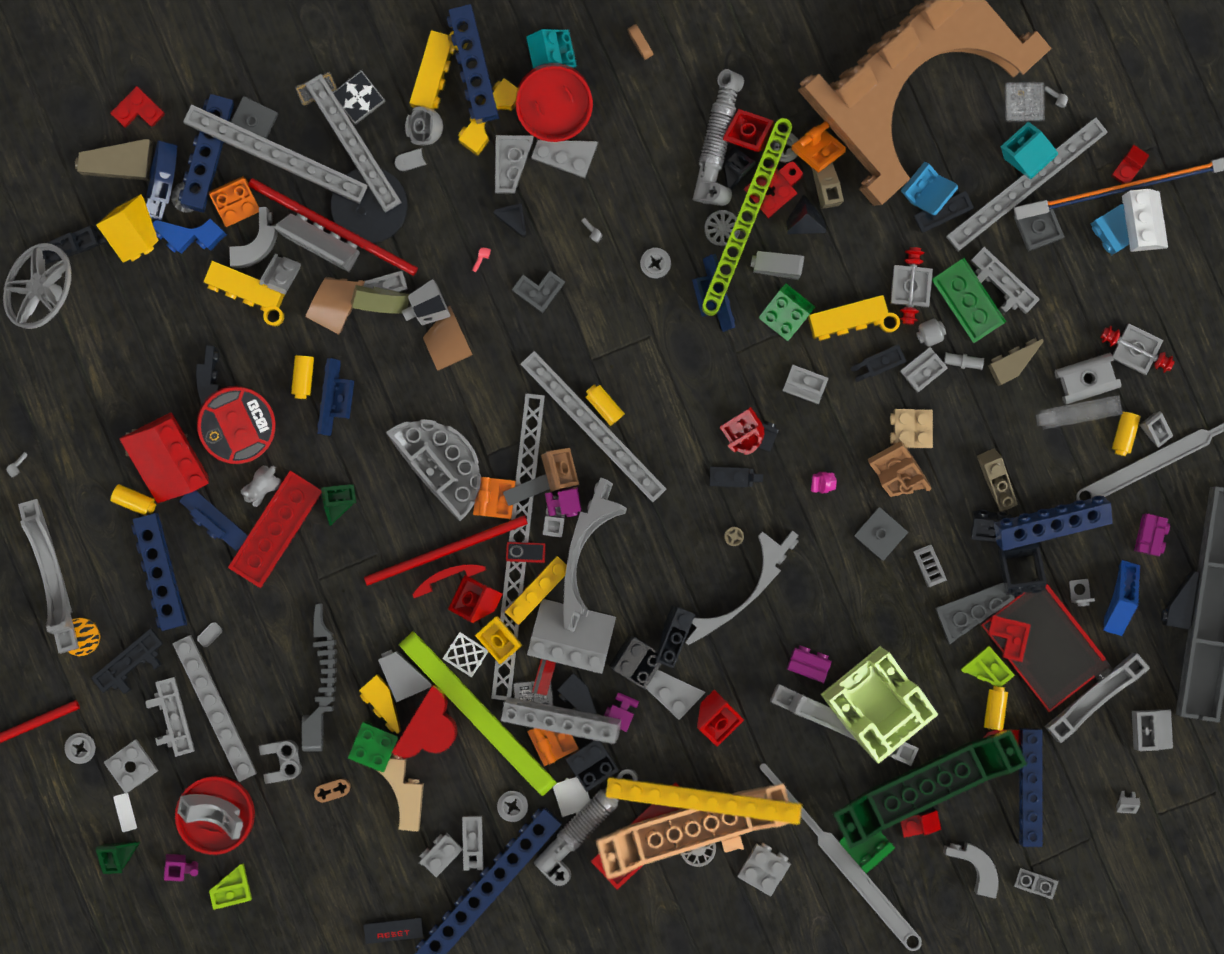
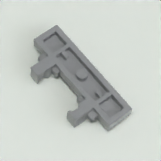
M985 247L970 261L977 268L975 273L978 275L977 278L981 283L984 280L987 282L991 281L1005 294L1004 298L1007 301L999 308L1003 314L1011 307L1014 310L1018 307L1026 314L1040 300Z
M175 677L155 682L158 693L154 694V699L145 701L146 706L151 708L159 705L160 710L163 709L168 728L166 730L167 735L155 738L157 746L167 743L168 748L173 747L175 757L194 752Z

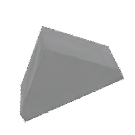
M1160 411L1153 413L1139 425L1158 448L1173 437Z

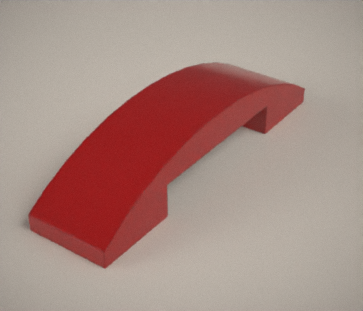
M460 565L442 570L425 580L413 593V597L417 598L432 592V583L464 570L467 576L470 577L487 569L481 565Z

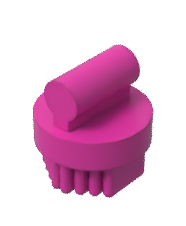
M818 472L813 474L811 491L828 493L835 490L837 480L834 473Z

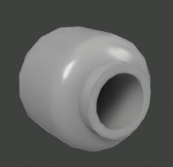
M931 319L919 325V332L916 335L920 343L924 342L926 346L930 347L944 340L946 330L941 321Z

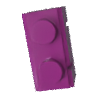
M1142 514L1134 551L1152 556H1160V553L1163 554L1166 547V542H1163L1164 536L1170 530L1168 518Z
M799 646V649L794 647L787 670L824 683L832 662L827 660L829 656L819 652L816 656L810 653L811 649Z

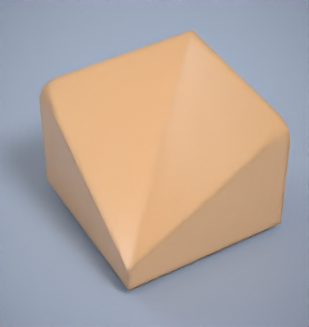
M740 835L721 841L724 852L737 849L744 850Z

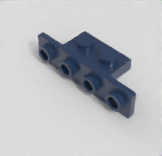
M716 254L703 258L707 276L692 280L702 317L709 316L703 312L702 304L719 264ZM721 284L713 286V290L716 293H721L724 290ZM725 293L719 311L716 313L718 314L722 332L735 328V320L731 312L727 293ZM709 301L706 303V308L713 311L716 309V304Z
M327 358L325 365L320 417L317 425V433L331 436L334 417L350 419L354 388L353 380L339 379L341 361L333 358Z
M195 490L181 498L180 503L191 511L192 520L200 527L204 525L208 529L206 532L212 538L223 539L236 551L241 548L248 535L199 492Z

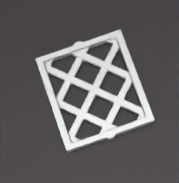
M459 632L443 659L472 677L482 664L481 662L487 655L488 650ZM461 638L462 645L455 646L457 639ZM464 638L470 641L471 643L465 644ZM472 645L474 652L467 653L465 646ZM475 645L481 648L482 650L476 651ZM463 647L464 654L457 655L456 648ZM454 649L455 656L448 657L450 650ZM483 652L482 659L478 660L477 653ZM474 654L475 661L469 662L468 655ZM465 656L466 663L459 664L458 658ZM456 658L457 665L450 661V659ZM476 664V668L471 672L469 665ZM467 666L468 672L461 667Z

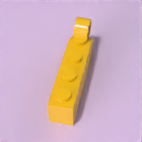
M431 30L411 96V107L421 106L433 110L438 108L440 103L439 91H443L446 82L443 79L444 74L449 72L451 61H449L450 54H454L455 50L458 51V47L453 45L451 38L454 30L449 35ZM468 43L464 44L463 49L467 47Z
M211 262L204 279L208 289L218 292L220 289L226 292L225 296L236 299V297L244 299L242 303L252 307L254 304L261 306L260 310L264 311V320L270 326H279L283 322L284 313L279 307L285 294L272 290L267 285H260V280L217 262ZM273 310L278 311L280 314L276 322L268 320V314Z
M884 295L808 316L813 338H819V341L829 339L830 334L837 333L838 336L847 334L849 329L856 328V331L866 329L867 325L874 323L875 326L880 325L881 329L887 333L894 332L900 325L899 317L894 313H888ZM886 317L894 318L896 322L894 328L888 329L885 327L884 319Z

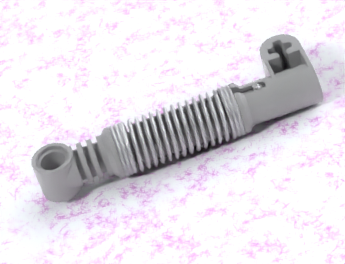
M724 69L718 76V85L721 90L718 91V99L713 103L712 113L710 114L712 117H709L711 119L708 124L710 127H707L709 130H706V136L708 137H705L707 140H704V147H702L704 150H701L703 153H701L702 156H700L699 160L700 170L693 195L694 201L720 206L727 205L732 198L730 188L716 183L718 173L723 167L725 152H727L728 142L723 140V136L736 113L735 103H733L736 102V93L744 85L742 75L729 69Z
M624 769L615 777L623 779V775L628 773L632 775L633 780L638 781V775L633 769ZM607 788L600 789L593 796L591 802L588 801V804L583 806L579 814H576L574 819H571L569 824L557 833V838L534 861L536 867L553 884L562 886L570 880L571 871L562 860L570 851H575L583 843L585 837L588 838L589 832L593 833L594 827L598 828L597 825H600L602 820H605L604 817L607 818L606 814L610 815L608 811L612 813L618 807L619 799L606 797ZM557 864H559L561 867L557 871L559 873L563 871L565 873L563 875L565 879H558L557 872H555L553 875H551L549 872Z

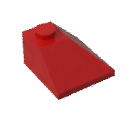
M738 109L723 136V140L760 152L766 148L774 128V121Z
M464 575L448 610L474 623L494 612L503 594Z
M713 690L700 704L697 728L718 747L744 719Z

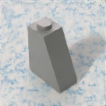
M757 251L756 256L752 255L751 267H754L753 272L799 280L802 273L804 256Z
M392 650L381 654L382 658L378 659L396 702L433 686L432 682L398 651L393 653Z

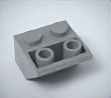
M1171 709L1132 711L1134 750L1153 751L1173 748Z

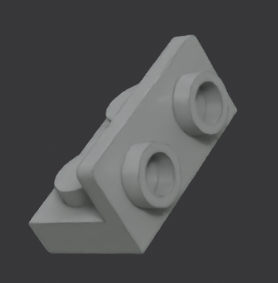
M448 833L444 836L440 834L433 841L435 846L431 850L427 848L420 855L422 859L419 863L424 865L435 877L463 850Z

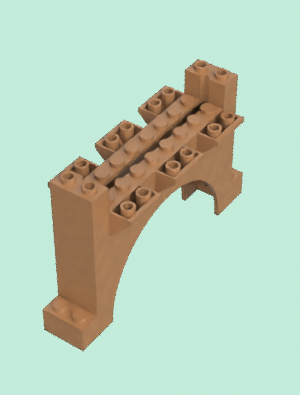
M923 0L924 3L916 5L909 11L910 15L906 16L899 23L900 27L886 32L881 37V42L875 43L867 50L868 54H865L857 61L858 66L845 70L839 76V81L837 80L829 85L820 74L816 76L811 74L799 83L801 87L798 91L872 175L867 176L861 182L862 186L859 190L873 206L883 205L910 180L896 155L891 128L895 101L908 77L925 61L936 55L949 52L976 54L995 62L1012 77H1015L1019 72L1023 75L1052 49L1037 31L1027 32L1025 35L1022 34L1017 38L986 0Z

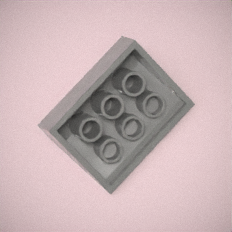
M299 213L296 216L289 214L275 225L274 228L283 237L347 272H350L360 254L356 249L357 245L350 241H347V243L342 242L339 235L330 232V234L324 232V227L315 222L311 225L306 222L307 218Z
M543 599L540 603L527 655L602 674L616 617L589 610L588 617L580 615L575 631L571 632L564 628V604Z

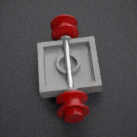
M910 247L908 251H905V253L909 254V258L904 260L910 266L894 265L890 304L906 305V307L900 310L903 313V317L899 318L906 325H914V322L918 321L915 318V314L919 313V311L913 308L914 306L929 307L933 272L931 268L917 267V265L924 262L920 259V255H923L924 252L921 251V248Z
M1127 324L1121 337L1120 330L1113 331L1111 325L1109 328L1105 327L1101 333L1102 343L1107 340L1110 342V347L1117 344L1112 354L1114 360L1143 375H1147L1153 362H1155V369L1163 368V373L1167 370L1170 371L1175 363L1172 360L1173 356L1165 357V352L1157 355L1163 342L1162 339L1131 324Z

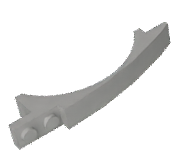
M600 478L599 482L595 485V494L588 504V513L580 511L570 545L565 574L563 613L564 628L571 632L575 631L580 615L588 617L589 610L583 603L577 586L576 571L580 552L587 539L600 525L609 519L625 514L627 510L623 505L607 500L613 483L603 478Z
M38 499L20 503L18 506L22 521H20L21 526L34 551L44 584L48 611L47 632L54 634L58 653L61 654L78 649L79 645L71 617L72 610L40 504Z
M791 531L782 544L779 545L764 532H761L758 538L762 549V570L758 584L750 597L738 608L725 615L714 618H694L692 624L696 628L685 643L689 645L703 638L732 619L757 598L781 571L775 565H781L787 557L785 552L788 549L792 550L799 542L796 539L799 535Z
M777 684L770 702L856 740L830 707ZM904 742L888 756L911 766L919 748Z

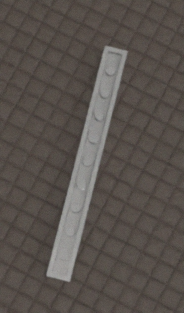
M192 104L183 121L188 126L356 203H361L368 188V185Z
M1094 118L1056 149L1058 155L1031 180L1025 175L1020 177L947 235V239L957 251L961 250L1108 133L1097 118Z
M535 351L521 363V366L652 502L666 490L656 477Z

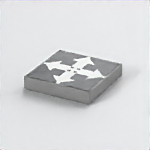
M362 70L333 92L341 107L355 125L385 102Z

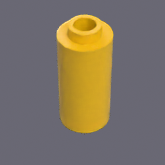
M295 356L291 394H294L297 399H306V396L311 394L314 357Z
M594 384L586 391L588 394L586 396L587 400L610 426L625 414L601 385L596 387Z
M1129 412L1121 413L1112 446L1115 454L1120 456L1131 454L1141 416Z
M120 484L115 487L111 496V502L144 516L152 514L156 507L153 498Z
M993 686V689H989L984 728L1003 730L1008 692L1005 691V687Z

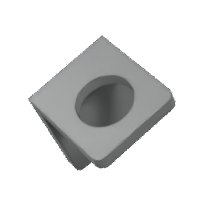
M1088 579L1069 581L1071 603H1077L1078 606H1088L1089 602L1095 601V598H1090ZM1077 584H1082L1085 587V592L1082 595H1077L1074 591V587Z

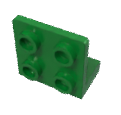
M785 284L759 316V319L785 340L789 341L815 309V306L788 284Z
M364 721L348 759L384 772L398 736L372 726V723Z
M881 832L870 838L867 842L852 849L849 848L845 837L839 840L842 847L865 873H868L895 849Z

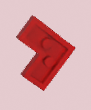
M138 87L110 113L125 128L138 114L151 127L165 115Z
M992 615L988 634L1006 638L1002 658L1019 662L1023 661L1031 624Z

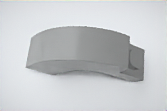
M259 207V233L256 239L245 246L229 247L230 266L232 268L253 266L267 257L273 249L277 239V230L274 228L275 226H270L273 223V215L267 207Z
M191 794L180 797L177 813L186 823L209 821L222 827L232 839L239 838L243 821L239 818L240 810L235 805L210 795Z
M967 842L964 844V849H961V845L950 843V846L945 845L943 850L945 855L968 860L974 865L977 873L974 892L978 895L996 898L998 875L988 855L975 845Z

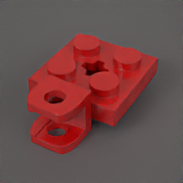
M789 162L779 171L777 168L775 169L769 184L770 188L773 186L776 188L774 190L775 195L767 196L765 194L760 207L768 218L798 194L792 186L802 178L803 172L795 162ZM792 169L796 170V174L793 176L789 174ZM760 177L756 179V183L759 186L766 185V180ZM751 183L744 188L746 192H748ZM756 195L750 196L756 204L759 202V198Z

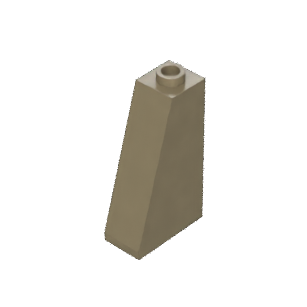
M143 139L79 152V157L75 160V168L81 175L150 180L153 142L149 139Z

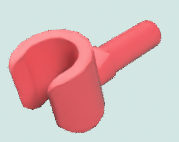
M483 247L479 250L478 258L472 271L477 272L483 258L489 259L491 249Z

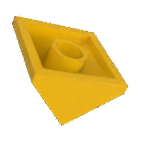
M498 616L475 635L499 664L503 663L522 646V643Z

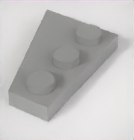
M496 135V194H515L534 136Z
M538 140L531 159L585 178L598 142H547Z
M657 670L646 687L678 720L705 694V691L660 670Z

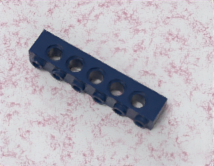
M469 4L449 9L450 16H447L449 28L453 27L454 30L451 38L453 45L457 46L459 51L455 54L458 64H462L463 71H460L462 82H466L468 88L464 91L467 101H471L472 107L469 108L471 119H475L477 124L499 119L473 8ZM461 25L468 26V29L464 32L458 30ZM466 43L473 44L469 50H464L463 46ZM475 61L477 65L475 68H468V63ZM476 79L482 81L478 87L472 86V82ZM479 98L486 99L483 105L476 104Z
M210 94L209 99H206L204 102L203 110L211 114L218 113L220 118L230 121L234 103L231 99ZM200 131L199 136L196 135L194 138L193 146H195L194 154H190L188 161L190 169L189 172H185L183 182L186 184L184 190H180L178 201H181L180 204L183 208L204 213L224 142L215 137L208 139L205 137L206 133ZM204 149L211 151L207 157L201 156L200 153ZM199 167L206 169L202 175H197L195 171ZM195 185L201 187L198 193L190 192V189Z
M1104 496L1077 500L1071 504L1057 505L1055 508L1040 509L1035 513L1021 514L1019 517L1004 518L1001 521L994 522L996 543L1003 551L1113 524L1111 503Z
M154 513L133 519L134 524H131L133 534L137 535L138 538L136 547L138 553L142 554L143 557L141 566L143 571L147 573L146 585L148 590L152 592L151 604L153 609L157 611L156 623L158 628L166 631L188 625L159 514ZM148 530L153 533L150 541H147L144 536ZM152 549H156L158 552L154 560L149 556ZM157 567H160L163 572L160 578L154 575ZM161 586L167 588V594L164 597L159 594ZM167 604L172 607L170 615L164 612V607Z
M1019 728L1021 730L1020 750L1027 763V766L1019 769V844L1023 847H1043L1042 730L1039 728Z

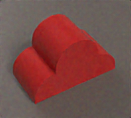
M436 684L429 690L392 751L394 755L408 758L416 755L422 749L430 753H440L448 749L455 741L457 725L454 719L445 713L448 705L447 696Z

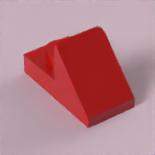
M1133 144L1111 176L1122 184L1131 182L1137 172L1144 166L1149 155Z
M937 810L916 814L900 822L904 838L919 834L928 835L941 830Z

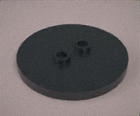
M358 169L346 175L368 185ZM382 170L383 174L401 201V204L385 213L369 186L360 204L333 192L331 199V211L335 223L373 244L383 242L395 235L402 227L408 210L407 196L402 185L392 174L385 170Z

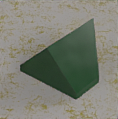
M354 484L321 488L323 505L330 526L356 503Z
M140 842L106 843L97 846L96 853L102 873H122Z

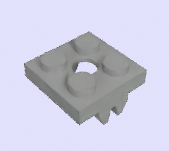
M137 739L103 762L125 794L159 771ZM128 761L136 764L134 772L126 771L125 764Z

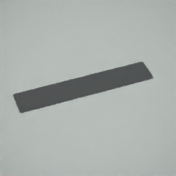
M546 474L504 491L503 494L508 506L550 489Z

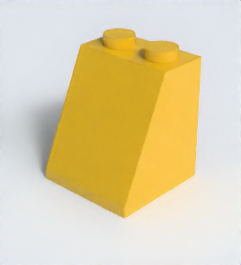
M141 194L116 207L96 224L123 263L128 260L134 261L138 259L141 253L145 255L154 250L153 245L158 242L146 203Z

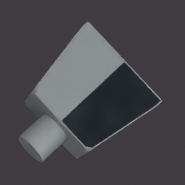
M433 279L408 296L411 306L402 310L406 321L416 317L421 325L451 317L442 294Z

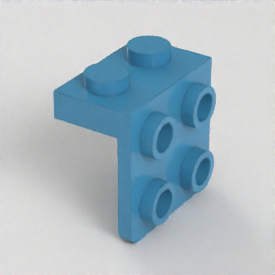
M924 162L901 189V192L911 204L932 215H936L956 192L958 185L938 175L929 163Z
M1124 204L1117 206L1091 223L1093 232L1096 236H1099L1103 242L1104 249L1111 256L1129 245Z

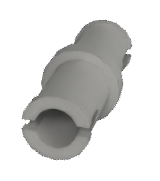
M946 352L944 364L960 366L961 369L967 367L982 370L984 358L971 357L964 353L963 355Z

